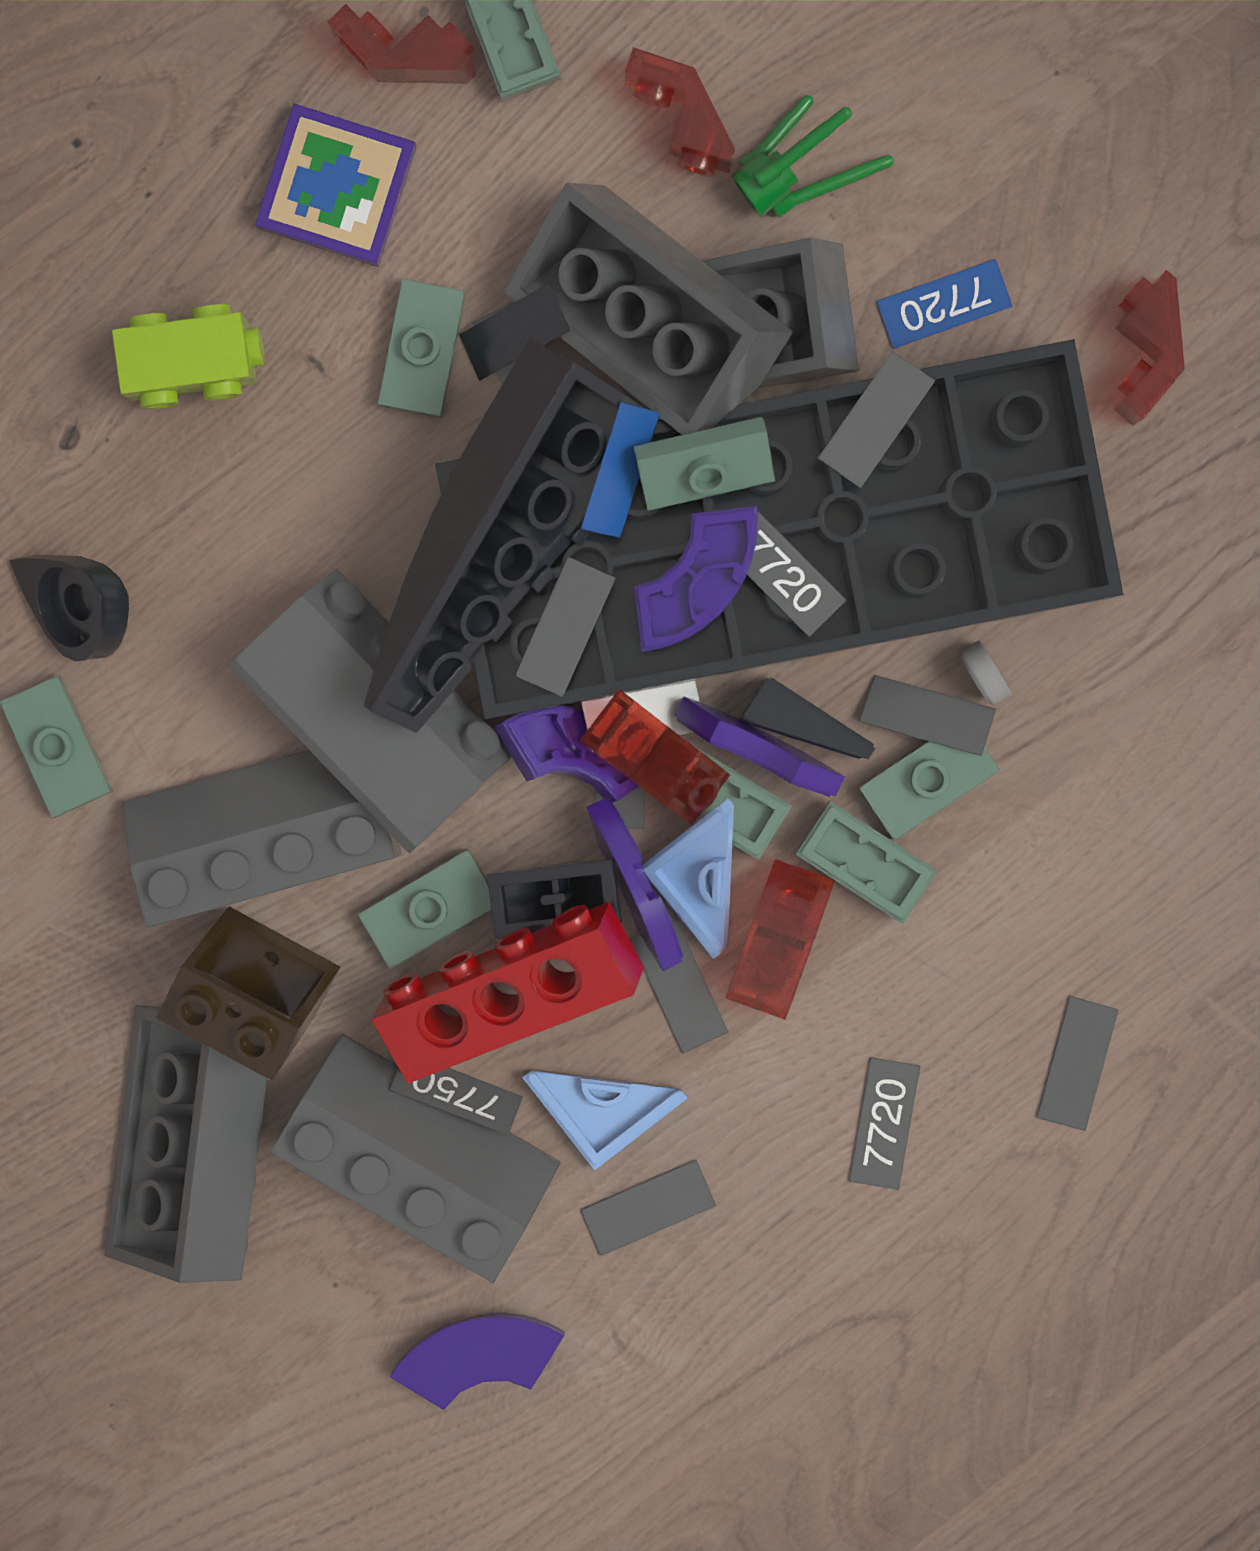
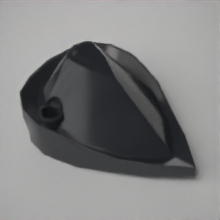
M32 555L9 560L19 586L42 630L63 656L73 661L106 658L114 654L121 645L127 630L129 614V595L120 577L103 563L81 556Z

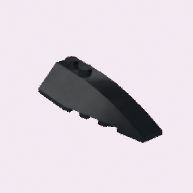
M531 339L527 341L464 449L432 512L406 573L387 626L364 702L366 708L415 733L420 730L472 670L469 659L483 643L490 639L496 642L513 623L508 614L530 589L538 593L555 575L550 566L571 542L580 546L592 532L581 529L620 403L644 408L643 406L577 363Z

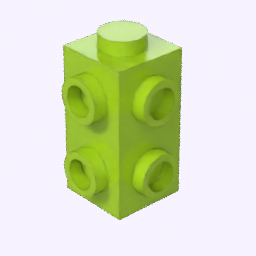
M227 304L192 309L193 319L168 322L167 314L164 313L142 314L128 318V328L112 330L121 395L130 401L139 400L141 409H160L176 406L179 404L178 395L202 391L204 400L207 401L240 397L243 395L241 386L257 384L255 367L265 366V353L260 328H249V321L241 312L231 313L230 305Z

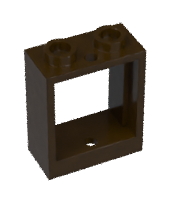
M229 906L182 964L156 1019L272 1081L316 1016L341 966ZM275 952L279 957V961L271 962L268 960L266 953ZM210 974L238 988L239 990L249 994L250 996L262 1001L263 1003L273 1007L274 1009L284 1013L290 1018L281 1015L280 1013L270 1009L269 1007L257 1002L256 1000L246 996L245 994L211 977ZM230 1003L237 1004L241 1008V1013L231 1009L228 1005Z

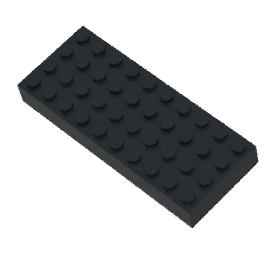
M1075 339L919 369L934 379L935 382L861 488L818 459V457L873 378L739 404L713 428L763 417L768 435L775 481L648 511L639 477L620 538L592 531L580 546L571 542L550 566L555 575L539 593L530 589L508 614V617L513 621L508 629L496 642L490 639L483 643L474 653L473 662L485 720L1102 601L1124 595ZM663 419L657 420L651 442L681 436V434ZM459 459L435 464L441 494ZM757 506V511L846 599L809 637L747 575L730 604L705 628L674 645L658 650L641 652L634 586L659 579L678 563L690 540L692 514ZM570 557L616 579L562 697L515 675L566 560Z

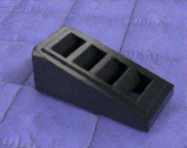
M772 677L766 678L739 718L744 720L746 724L857 759H869L875 750L872 742Z

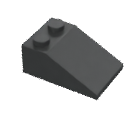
M810 237L702 260V262L793 331L758 388L804 382L859 371L842 243Z

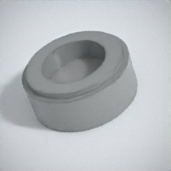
M980 640L960 651L961 655L959 657L989 704L996 705L1013 694Z

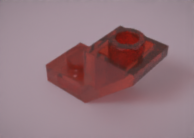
M345 4L327 21L333 36L377 82L467 84L476 76L473 61L469 58L475 49L451 22H447L441 28L427 15L390 50L387 46L394 40L393 37L368 11L359 18Z
M633 47L625 70V86L635 89L633 96L642 102L661 108H669L671 101L682 104L670 140L669 154L680 157L678 161L680 167L699 175L714 177L716 169L730 173L735 148L695 68Z
M1167 270L1155 279L1153 283L1143 276L1118 305L1127 314L1115 329L1154 360L1149 365L1141 358L1117 386V389L1125 396L1114 410L1132 425H1135L1147 416L1185 370L1177 278Z
M618 689L580 739L583 744L691 826L701 813L714 802L719 790L730 777L728 772L620 689Z
M777 859L774 860L727 991L726 999L786 1020L835 880Z

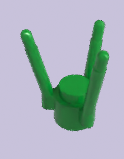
M805 95L754 150L739 160L742 167L734 172L731 177L759 217L773 209L780 218L799 204L891 167L894 159L891 155H884L790 192L789 188L798 182L790 166L831 135L852 116L851 109L843 107L782 155L777 150L771 153L813 105V98L810 95Z

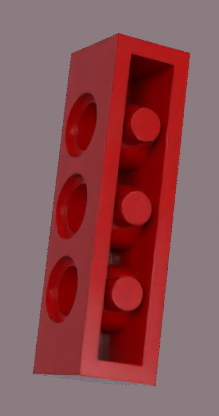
M610 902L588 910L586 905H579L558 915L553 920L552 925L531 933L529 928H522L511 932L499 940L495 948L476 956L473 951L459 953L445 961L440 966L439 971L421 978L416 973L398 978L384 989V997L371 1020L404 1079L409 1084L633 996L644 966ZM549 960H563L570 964L574 971H560L553 967ZM493 982L507 983L515 989L517 994L503 993L494 986ZM438 1004L453 1007L459 1012L460 1016H451L444 1013Z

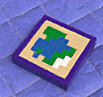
M293 103L255 226L269 233L379 267L415 154L416 142Z

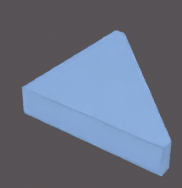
M729 798L720 803L642 865L648 880L713 959L720 955L728 946L734 805Z
M529 1070L523 1075L525 1082L594 1170L688 1099L681 1088L539 1070Z

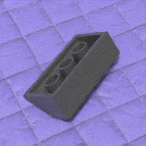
M566 183L504 290V293L517 302L550 283L571 330L560 337L650 410L659 412V417L681 435L713 428L761 385L793 331L605 185Z
M335 569L290 605L229 664V667L410 854L467 802L511 758V755L496 732L480 718L455 690L417 733L370 711L364 706L389 622L338 569Z
M310 750L123 802L129 866L147 928L391 860L402 855L396 839Z
M136 1005L104 1256L178 1283L242 1280L244 1258L248 1248L247 1234L252 1195L256 1185L255 1171L260 1131L264 1121L263 1107L267 1078L156 1019L161 1007Z
M343 1034L303 1096L270 1153L491 1283H494L528 1226L561 1162L511 1132L509 1135H505L390 1091L389 1089L398 1066Z

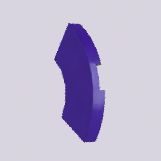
M757 506L692 514L690 540L678 563L659 579L634 586L641 652L668 647L693 636L716 619L730 604L746 578L753 559L758 529Z
M683 696L674 714L677 717L676 721L710 744L735 753L774 773L790 784L830 797L831 795L836 796L845 778L836 770L785 741L755 726L746 724V722L686 696Z
M553 706L527 711L494 726L526 782L546 774L572 775L592 785L603 799L607 798L608 801L615 802L665 769L645 742L592 752L584 712L572 709L569 706Z
M607 798L587 806L586 808L600 851L605 859H614L617 883L630 909L637 931L662 971L681 963L683 953L661 896L657 897L649 883L641 864L643 857L613 802L608 801Z
M489 1313V1315L471 1317L454 1323L450 1322L434 1330L416 1343L398 1362L391 1372L390 1378L442 1410L460 1392L482 1382L509 1381L532 1389L565 1336V1331L542 1320L511 1313Z

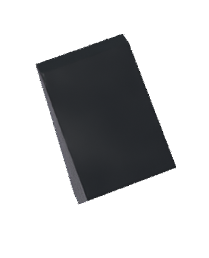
M614 859L564 862L487 874L495 938H503L511 932L522 928H529L531 933L552 925L553 920L558 915L579 905H586L588 910L610 902L619 921L622 923Z

